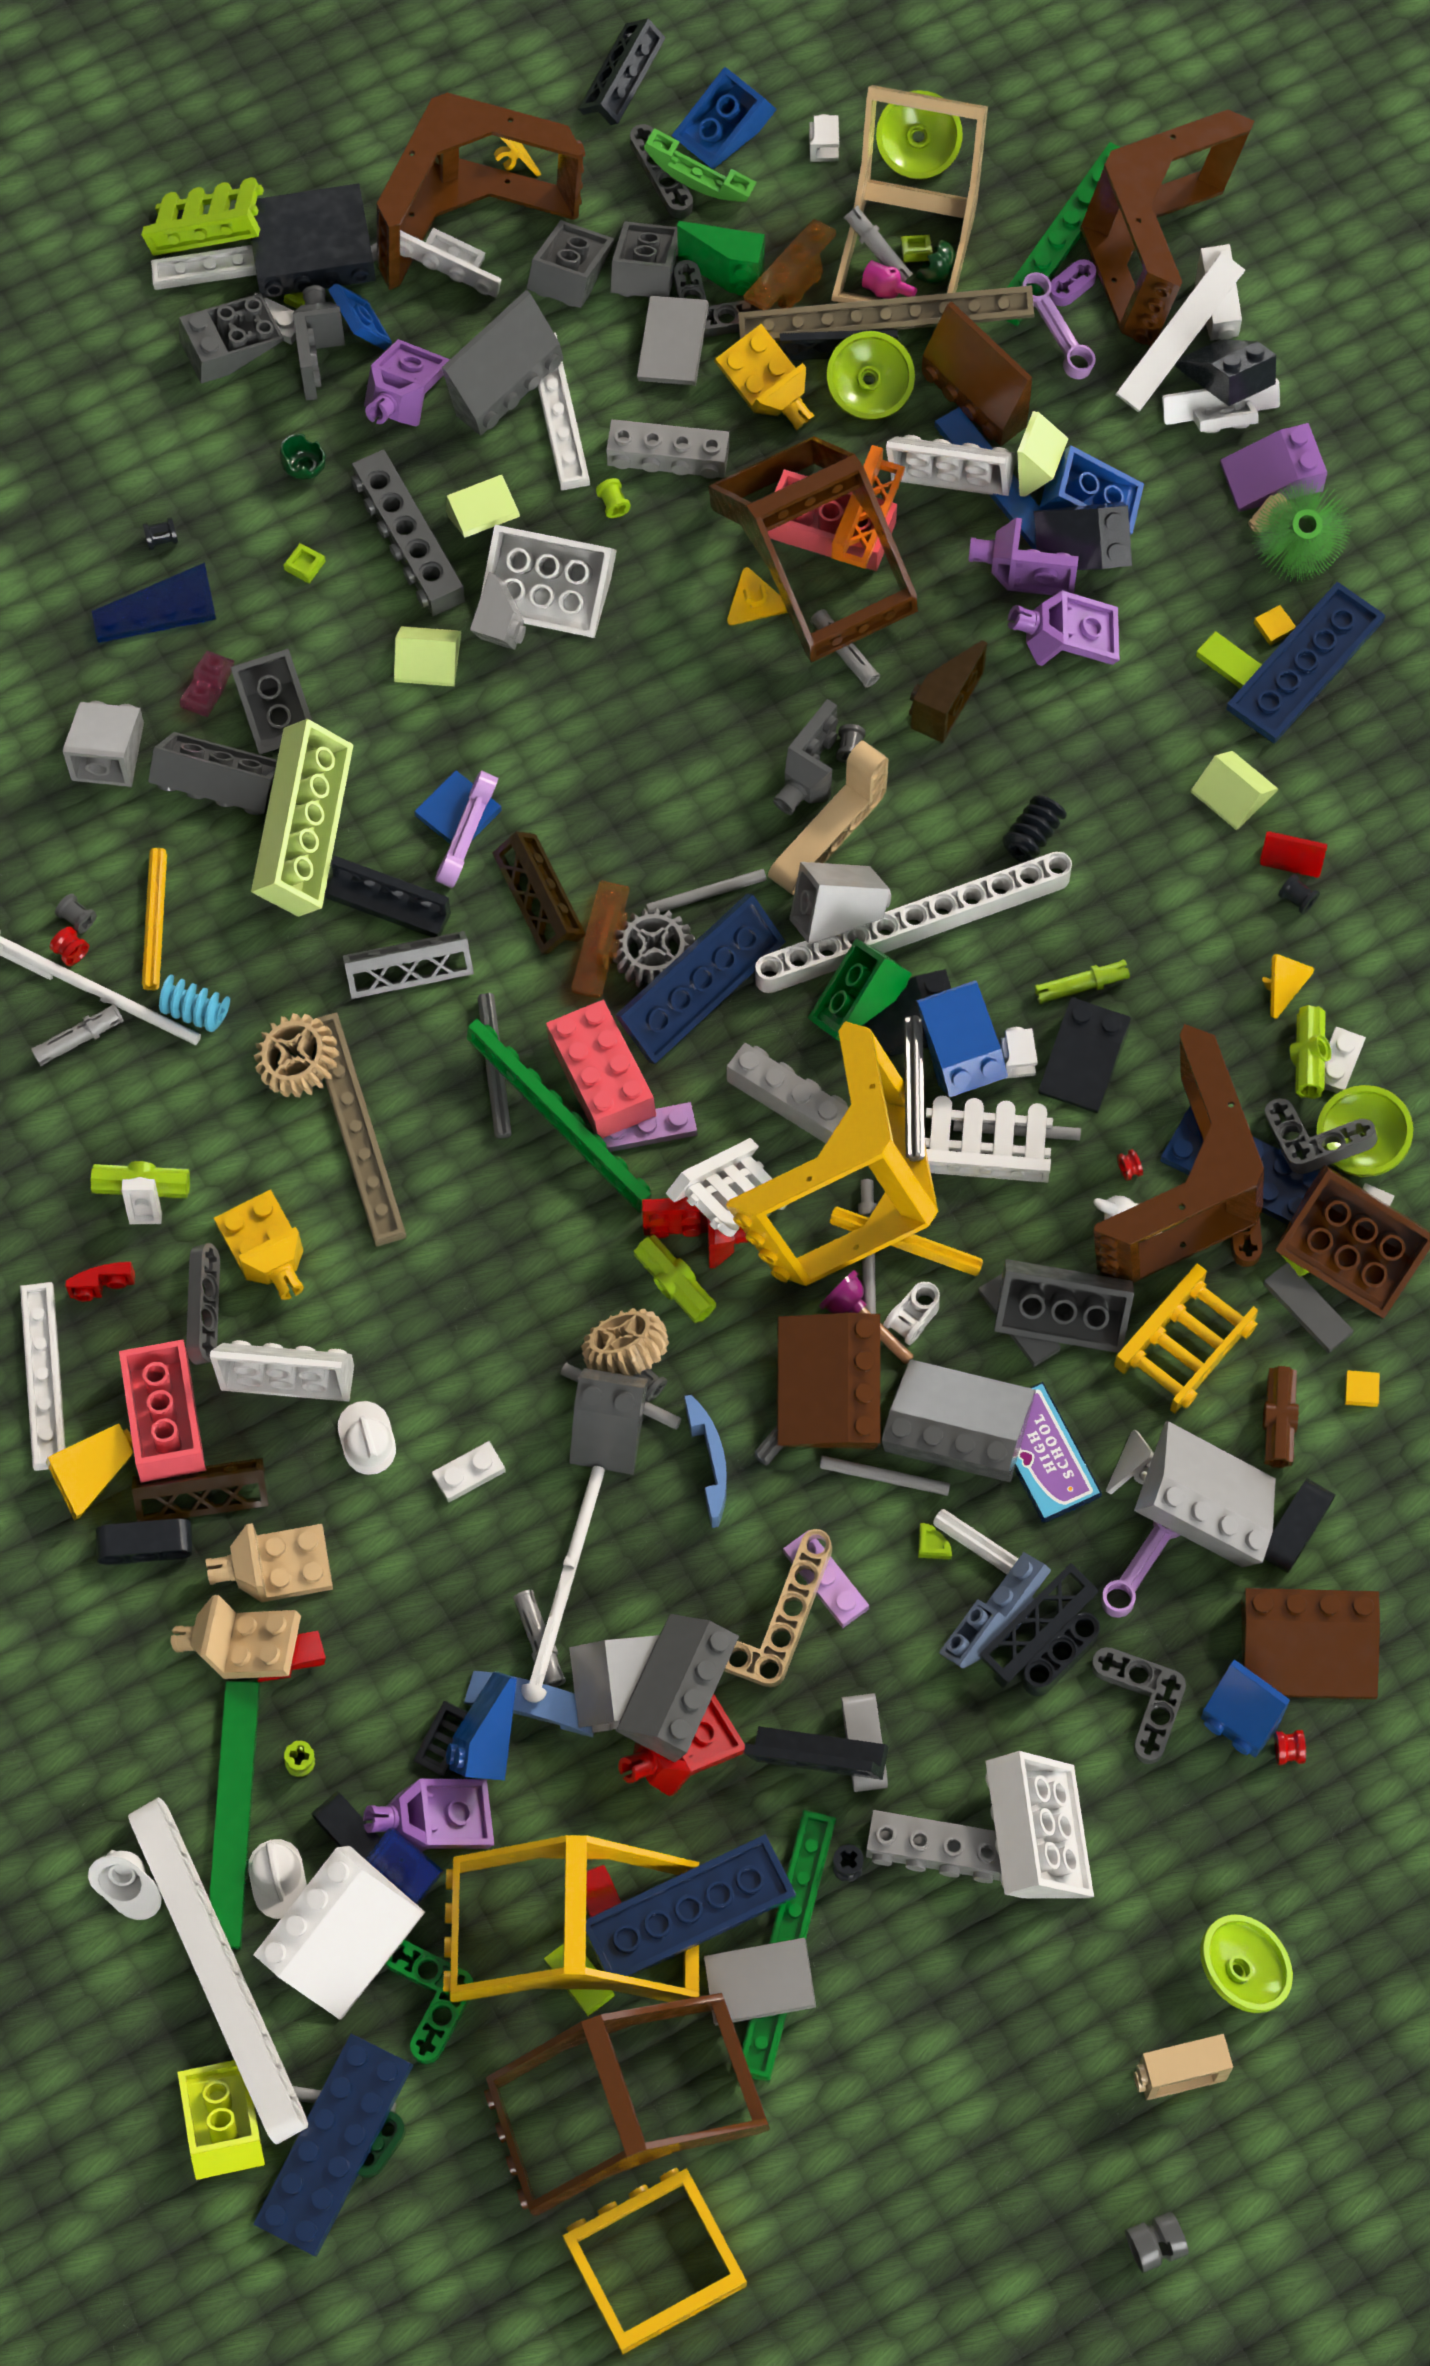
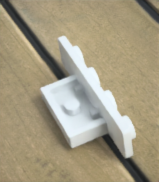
M435 228L432 229L426 242L400 230V255L411 257L422 262L429 269H436L445 273L456 282L466 283L474 287L481 294L497 297L502 280L480 269L485 259V252Z
M1276 378L1275 385L1231 406H1227L1206 389L1164 395L1162 397L1163 421L1166 425L1194 421L1200 432L1216 433L1223 428L1230 427L1236 429L1247 428L1250 424L1258 423L1259 410L1278 408L1280 406L1279 381Z

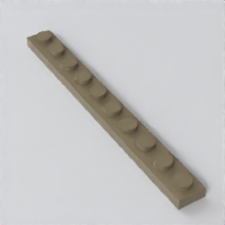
M1032 285L739 312L740 339L760 324L764 326L775 341H780V333L903 330L936 327L947 304L951 301L974 323L1034 318Z

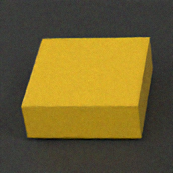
M1281 605L1261 614L1254 620L1255 626L1270 646L1288 637L1296 628Z
M1347 1370L1345 1405L1378 1407L1380 1373Z

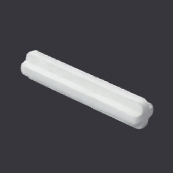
M945 1509L940 1510L935 1516L934 1526L1004 1573L1008 1574L1017 1562V1557Z

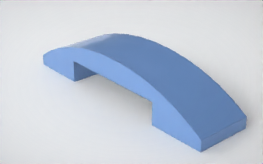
M692 1395L685 1396V1409L691 1436L705 1435L716 1484L705 1487V1499L712 1528H715L720 1524L726 1501L727 1474L724 1450L718 1432L705 1409Z
M473 1671L464 1704L471 1706L474 1704L492 1673ZM514 1677L517 1678L513 1707L514 1714L557 1724L563 1730L593 1737L592 1726L581 1728L578 1726L574 1693L543 1684L542 1688L547 1692L545 1698L540 1702L531 1703L521 1693L522 1685L529 1684L530 1680Z

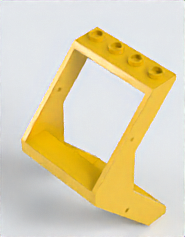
M846 1021L838 1032L851 1105L817 1158L730 1199L726 1204V1207L734 1216L733 1221L744 1230L746 1239L759 1251L758 1256L771 1268V1274L779 1281L785 1283L789 1280L804 1286L812 1284L929 1227L938 1213L926 1146L923 1160L913 1162L906 1157L905 1083L871 1029ZM869 1166L885 1193L865 1225L796 1258L767 1217V1214L859 1169Z
M565 1835L453 1857V1869H446V1890H453L452 1903H445V1923L452 1924L451 1937H445L444 1957L451 1958V1971H444L443 1992H450V2002H460L532 1989L612 1990L666 2002L699 1997V1945L684 1951L683 1988L585 1967L587 1859H609L674 1875H681L699 1866V1862L591 1836ZM538 1858L565 1859L563 1967L457 1985L460 1873Z

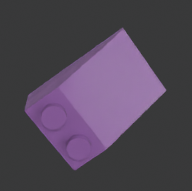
M1309 423L1281 429L1220 460L1238 512L1261 507L1270 495L1274 496L1277 493L1283 495L1282 492H1284L1289 500L1291 495L1289 490L1292 493V486L1293 490L1297 486L1294 493L1296 498H1298L1299 492L1301 493V482L1302 489L1304 484L1305 496V481L1306 495L1307 489L1309 494V488L1311 491V487L1315 493L1321 491L1319 489L1323 491V484L1325 485L1327 476L1326 467Z

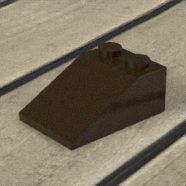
M981 640L929 673L921 685L916 684L910 696V700L913 701L909 710V715L912 716L911 729L941 743L945 742L984 674L988 642Z

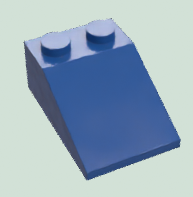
M724 67L671 136L680 141L683 146L710 168L714 169L758 134L777 109L728 68Z
M1070 445L1062 454L1054 478L1045 484L1039 509L1047 510L1124 502L1128 505L1131 535L1133 534L1144 483Z
M976 980L917 1000L938 1086L949 1098L1008 1077L1002 1050Z
M1234 1659L1204 1708L1201 1719L1205 1721L1204 1725L1216 1735H1221L1222 1733L1232 1741V1746L1244 1755L1251 1754L1256 1758L1278 1729L1290 1699Z
M500 1672L492 1673L453 1735L452 1744H449L447 1747L446 1762L450 1764L449 1770L464 1777L505 1781L517 1678Z

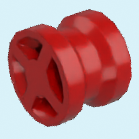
M66 927L60 930L53 937L49 945L55 954L62 956V962L67 966H73L82 960L90 947L86 940L77 937V931L73 927Z
M1295 1730L1292 1734L1275 1731L1274 1751L1277 1765H1285L1288 1761H1295L1298 1764L1306 1762V1743L1303 1730Z

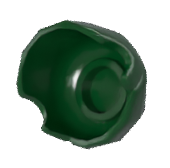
M940 240L939 245L935 246L937 253L927 256L929 261H925L923 266L918 269L916 278L930 284H938L950 276L955 263V252L950 243L944 240Z
M299 433L288 436L281 442L280 461L283 470L288 475L301 480H309L318 476L325 468L326 454L318 441L314 443L309 442L304 434Z

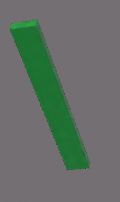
M226 1681L209 1900L231 1949H241L260 1695L259 1682Z
M803 1809L787 1871V1877L796 1893V1897L778 1907L769 1944L805 1938L806 1940L836 1817ZM787 2013L749 2020L742 2051L752 2078L770 2082Z

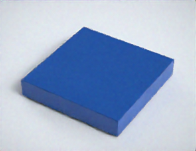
M336 283L328 289L336 305L340 307V311L353 334L383 350H386L392 344L390 337L367 299Z
M455 771L414 811L415 816L451 844L469 800L468 797L473 783L458 771ZM490 798L484 809L473 839L502 811L501 805L492 798Z

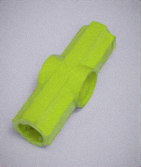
M1306 1005L1299 1008V1013L1297 1014L1296 1042L1290 1045V1056L1296 1067L1295 1093L1301 1098L1316 1099L1321 1097L1324 1091L1325 1062L1331 1059L1332 1053L1330 1044L1325 1037V1011L1320 1006Z
M134 1161L129 1163L128 1166L94 1164L91 1171V1191L95 1194L123 1195L122 1179H134L137 1177L155 1179L158 1197L188 1198L190 1191L189 1169L157 1168L152 1163Z
M655 1235L647 1237L639 1243L638 1247L634 1250V1256L654 1277V1282L662 1294L669 1300L674 1299L695 1324L700 1321L702 1322L710 1316L716 1308V1302L698 1284L691 1268L681 1258L676 1259Z

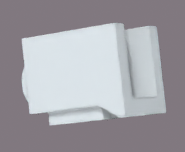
M822 114L814 116V122H810V162L839 161L838 115L829 116Z
M1012 1027L1005 1031V1038H1001L1000 1043L1008 1077L1005 1079L1035 1076V1065L1038 1062L1032 1028Z

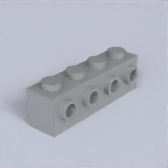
M611 419L607 444V466H614L618 469H643L647 472H673L676 475L692 474L701 475L706 478H725L729 453V432Z
M744 1043L727 1065V1082L824 1143H827L849 1109L847 1103L842 1098L836 1095H828L821 1090V1087L811 1079L804 1080L796 1075L789 1065L772 1060L767 1052L758 1046L752 1047Z
M873 1810L866 1857L872 1858L873 1863L890 1866L892 1862L906 1864L905 1867L907 1869L919 1872L925 1871L926 1868L939 1870V1874L947 1877H959V1874L973 1876L974 1881L981 1883H993V1880L1000 1881V1859L995 1847L996 1831Z

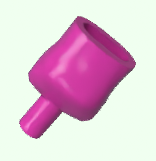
M873 260L867 264L863 273L862 287L872 291L877 297L891 299L896 298L899 293L906 297L916 295L917 288L902 282L900 271L897 268L886 266Z

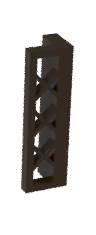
M516 831L492 852L542 954H549L564 940L578 942L586 935L536 834ZM512 848L516 853L514 866H510L505 857V854ZM521 872L526 873L528 877L526 892L522 891L519 885ZM534 897L538 898L541 903L539 917L534 916L532 912ZM546 923L551 924L556 934L548 942L544 936Z
M263 1458L205 1466L206 1471L144 1483H141L139 1475L133 1476L132 1493L137 1522L182 1519L269 1506ZM254 1483L259 1485L260 1497L246 1499L238 1493L244 1485ZM220 1488L229 1494L223 1503L214 1504L205 1498L212 1489ZM188 1493L196 1499L190 1508L182 1509L173 1503L179 1494ZM155 1498L164 1504L158 1512L144 1514L141 1500Z

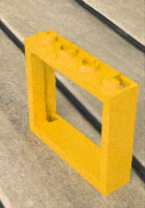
M674 2168L659 2177L661 2182L651 2188H648L647 2185L636 2188L628 2194L629 2200L619 2205L614 2201L603 2206L597 2211L599 2216L588 2222L583 2218L572 2223L566 2228L568 2233L562 2235L622 2355L747 2287V2281L687 2168L680 2172L678 2168ZM683 2185L729 2275L624 2332L578 2242Z

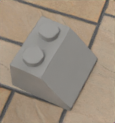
M489 572L470 630L481 640L515 650L517 643L521 644L525 636L526 627L523 626L524 620L506 584L496 574Z

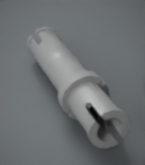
M858 205L843 217L859 235L860 238L858 240L861 244L865 243L881 264L897 268L900 271L902 282L913 275L878 232L880 228L877 225L873 226Z
M821 609L811 617L810 622L817 630H820L834 623V620L825 609ZM853 643L836 651L863 683L865 688L872 686L879 680L880 674Z
M113 1004L91 1017L85 1016L82 1022L31 1048L39 1065L43 1066L50 1060L61 1056L92 1038L94 1040L100 1038L99 1034L124 1022L116 1005Z
M525 1590L516 1594L513 1599L532 1646L533 1653L531 1656L535 1663L546 1626L536 1603L533 1590ZM555 1645L544 1683L549 1686L558 1687L564 1684L566 1679L558 1663V1650Z

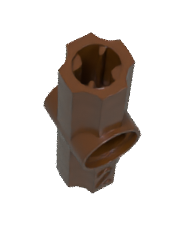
M1286 1366L1269 1368L1267 1376V1401H1265L1263 1410V1430H1265L1264 1464L1273 1468H1284L1292 1466L1294 1460V1433L1297 1432L1299 1405L1296 1404L1297 1370Z

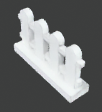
M938 1096L933 1102V1108H926V1118L932 1119L930 1138H924L925 1146L928 1148L926 1151L931 1173L1048 1183L1051 1159L1044 1158H1050L1051 1148H1045L1046 1128H1052L1053 1118H1047V1109L1044 1105L1035 1103L1029 1107L1028 1116L1015 1115V1106L1012 1102L1002 1101L997 1105L996 1113H985L982 1101L972 1098L965 1103L964 1111L952 1110L950 1098ZM951 1120L963 1121L962 1141L949 1140ZM983 1123L995 1124L994 1143L981 1142ZM1014 1125L1027 1126L1025 1146L1013 1145Z
M749 1138L681 1172L666 1194L673 1202L687 1196V1202L691 1206L695 1205L711 1221L709 1225L714 1230L718 1229L724 1235L732 1237L739 1230L740 1226L733 1221L734 1216L726 1207L727 1202L772 1178L763 1169L764 1165L752 1158V1155L759 1146Z

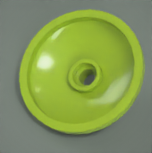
M910 91L912 93L943 98L940 95L929 91ZM889 103L883 110L877 124L876 142L882 159L894 172L911 179H927L945 171L956 159L962 144V125L959 116ZM916 132L922 133L924 136L923 141L915 142L913 134Z
M864 331L847 337L835 348L827 365L826 380L831 397L844 412L862 420H880L895 414L905 405L914 387L915 370L911 356L898 340L885 333ZM871 376L874 383L871 385L866 384L863 381V377Z
M1371 1085L1353 1086L1334 1095L1325 1104L1319 1115L1317 1135L1354 1120L1367 1119L1375 1125L1377 1142L1371 1149L1335 1162L1332 1165L1346 1174L1358 1177L1377 1176L1395 1168L1407 1155L1413 1140V1122L1405 1104L1392 1092ZM1345 1138L1346 1144L1349 1143L1348 1138ZM1331 1142L1325 1145L1324 1149L1328 1151L1336 1150L1340 1144Z
M1227 1915L1219 1918L1207 1928L1200 1946L1201 1963L1210 1984L1224 2000L1238 2009L1251 2013L1268 2012L1284 2002L1292 1987V1965L1285 1947L1268 1927L1251 1917Z

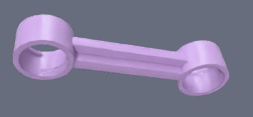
M1038 272L1028 274L1021 286L1033 283L1043 288L1044 295H1033V306L1037 308L1066 356L1063 361L1064 371L1074 379L1086 378L1096 361L1094 352L1085 345H1079L1049 296L1052 289L1049 278ZM1075 355L1083 357L1088 362V367L1078 368L1074 366L1070 361V357Z
M482 770L477 775L454 837L437 871L436 882L450 888L454 887L463 868L465 856L484 809L496 787L497 777Z
M1153 1521L1154 1528L1121 1578L1111 1581L1103 1590L1101 1604L1108 1615L1119 1618L1128 1615L1132 1611L1136 1600L1135 1591L1168 1541L1180 1536L1178 1533ZM1114 1589H1121L1128 1593L1131 1601L1125 1608H1114L1109 1604L1107 1594Z

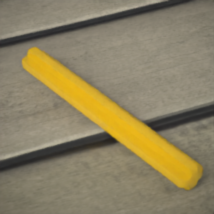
M152 848L149 851L142 986L147 991L158 990L160 985L167 854L164 848Z
M838 1206L833 1209L830 1217L832 1225L851 1232L864 1226L868 1220V1217ZM915 1234L890 1245L973 1276L979 1274L983 1264V1260L979 1257Z

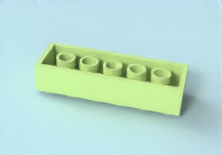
M309 719L302 720L283 729L251 889L252 893L298 917L322 909L353 750V744Z

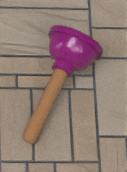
M855 1270L852 1271L821 1302L819 1307L822 1310L827 1309L833 1314L870 1313L865 1308L867 1304L861 1299L864 1295V1288L857 1277L858 1273ZM880 1322V1341L904 1364H908L909 1360L913 1359V1354Z

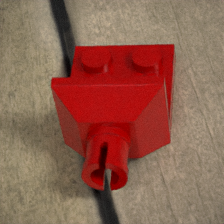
M688 1197L673 1202L670 1198L642 1199L644 1235H655L657 1238H665L669 1234H683L687 1237H695L701 1233H708L709 1268L718 1267L735 1252L734 1244L750 1243L746 1239V1233L741 1227L732 1237L724 1235L718 1229L714 1230L709 1225L711 1221L695 1205L691 1206L687 1202Z
M713 1694L688 1752L678 1761L673 1762L635 1742L633 1755L621 1758L618 1768L621 1775L632 1770L631 1774L623 1778L627 1783H634L638 1779L646 1777L650 1785L670 1797L681 1788L691 1775L742 1755L745 1744Z

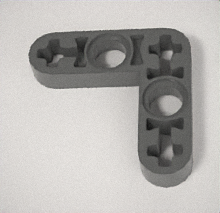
M683 260L677 263L674 267V284L677 297L685 298L688 295H697L701 300H707L698 265L690 260ZM684 272H688L689 276H691V284L686 285ZM748 299L709 306L704 338L740 332L738 313L768 310L766 303L760 299ZM723 314H730L734 317V320L731 323H722L718 318ZM711 317L714 319V325H711Z
M1274 1099L1265 1107L1268 1126L1290 1169L1297 1174L1309 1173L1322 1168L1324 1165L1327 1166L1367 1151L1374 1147L1377 1142L1375 1125L1367 1119L1354 1120L1309 1138L1289 1100ZM1281 1112L1285 1115L1286 1121L1281 1123L1277 1113ZM1288 1132L1299 1133V1136L1294 1140L1283 1139V1136ZM1345 1138H1348L1349 1143L1346 1144ZM1331 1142L1340 1144L1336 1150L1328 1151L1324 1149L1325 1145ZM1301 1149L1305 1159L1301 1160L1297 1157L1296 1151Z
M1101 1648L1095 1653L1091 1667L1095 1676L1103 1681L1150 1697L1134 1744V1754L1140 1762L1154 1764L1163 1756L1186 1689L1185 1678L1181 1673L1113 1648ZM1106 1657L1112 1658V1665L1121 1668L1122 1662L1128 1663L1125 1667L1123 1678L1118 1676L1120 1669L1110 1667L1108 1671L1102 1670V1663L1098 1662V1660L1104 1661ZM1136 1667L1145 1669L1148 1674L1147 1681L1140 1684L1133 1682L1129 1676L1130 1670ZM1169 1679L1176 1681L1175 1687L1179 1690L1172 1691L1169 1702L1162 1701L1166 1686L1161 1683L1167 1684ZM1155 1709L1165 1710L1169 1715L1168 1723L1165 1725L1153 1723L1150 1717L1151 1712ZM1151 1731L1158 1733L1154 1743V1748L1158 1751H1152L1150 1755L1145 1754V1748L1140 1744H1147Z

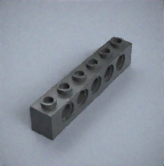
M383 449L352 463L354 476L350 477L352 485L357 493L362 492L365 499L363 502L368 514L376 516L378 520L376 525L382 538L388 537L391 543L389 545L390 551L395 561L401 560L404 565L403 573L409 585L414 584L418 590L416 591V596L422 608L428 607L432 616H435L464 603L463 585L385 450ZM392 509L397 510L395 512H387ZM404 532L410 533L408 535H401ZM417 555H423L421 558H414ZM430 578H436V579H437V580H435V581H427V580L430 579Z

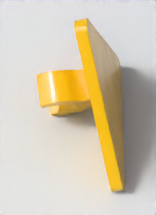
M501 138L508 146L499 147L494 152V156L497 161L505 156L509 157L503 163L507 171L512 170L516 165V160L520 158L537 177L541 175L522 143Z
M744 568L730 608L727 623L729 625H736L788 613L781 596L750 568Z
M1278 954L1272 956L1271 979L1267 977L1262 978L1265 988L1271 991V1017L1275 1019L1279 1017L1314 972L1313 967Z

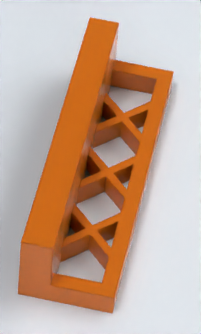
M872 445L863 467L875 495L880 493L885 501L880 507L886 519L905 473V466L883 460V448ZM880 469L896 474L894 480L881 484L877 477ZM852 492L832 541L831 558L866 569L878 536L875 528L862 533L858 527L860 521L869 517L866 512H863L864 509ZM861 542L865 549L863 557L847 553L849 546Z

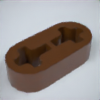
M1260 1217L1256 1225L1247 1229V1232H1241L1230 1237L1233 1259L1240 1266H1254L1261 1258L1263 1246ZM1244 1240H1248L1249 1249L1253 1251L1251 1257H1246L1245 1252L1241 1251Z

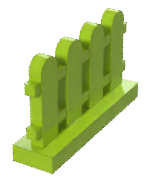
M250 177L242 181L239 189L234 190L229 183L223 182L215 187L212 194L207 195L202 187L192 189L185 199H180L176 192L167 193L162 198L161 203L156 204L155 210L158 213L156 223L144 226L141 235L153 256L259 237L260 227L254 216L258 215L259 211L256 206L257 197L263 195L264 189L255 178ZM236 200L235 208L229 210L231 201ZM205 205H210L208 214H203ZM184 209L182 219H177L179 210Z

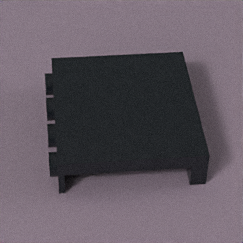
M359 183L257 199L256 206L259 211L258 215L254 216L260 227L259 237L251 238L259 291L263 298L300 293L305 288L315 285L326 289L331 288L335 283L345 286L376 281Z

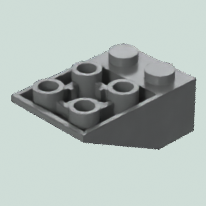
M261 293L179 317V340L201 384L230 375L284 341V337Z

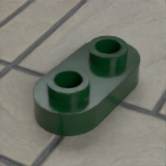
M390 2111L369 2153L374 2156V2162L370 2166L363 2165L358 2172L359 2176L371 2178L378 2175L403 2141L406 2128L398 2114ZM385 2126H393L395 2131L392 2136L385 2137L382 2135V2130Z

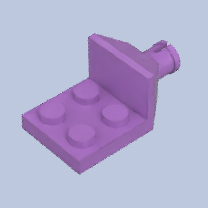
M398 339L370 367L364 403L367 418L374 422L379 417L376 424H383L390 418L417 427L420 423L424 395L444 375L442 367L450 359Z
M1015 518L997 530L995 540H982L971 537L968 561L992 564L991 573L1007 590L1053 596L1063 590L1074 594L1079 556H1071L1067 553H1044L1035 549L1019 550L1022 518Z
M1062 590L1034 610L1015 605L1008 614L1007 620L1011 621L1008 623V627L1026 633V643L1037 665L1043 666L1062 650L1111 665L1120 660L1118 607Z
M419 1779L399 1792L387 1806L368 1805L364 1811L363 1821L372 1820V1823L364 1824L366 1832H388L389 1836L394 1830L420 1853L426 1849H489L494 1846L487 1779Z

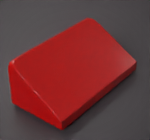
M1268 831L1266 832L1261 853L1260 865L1318 878L1321 874L1328 845Z

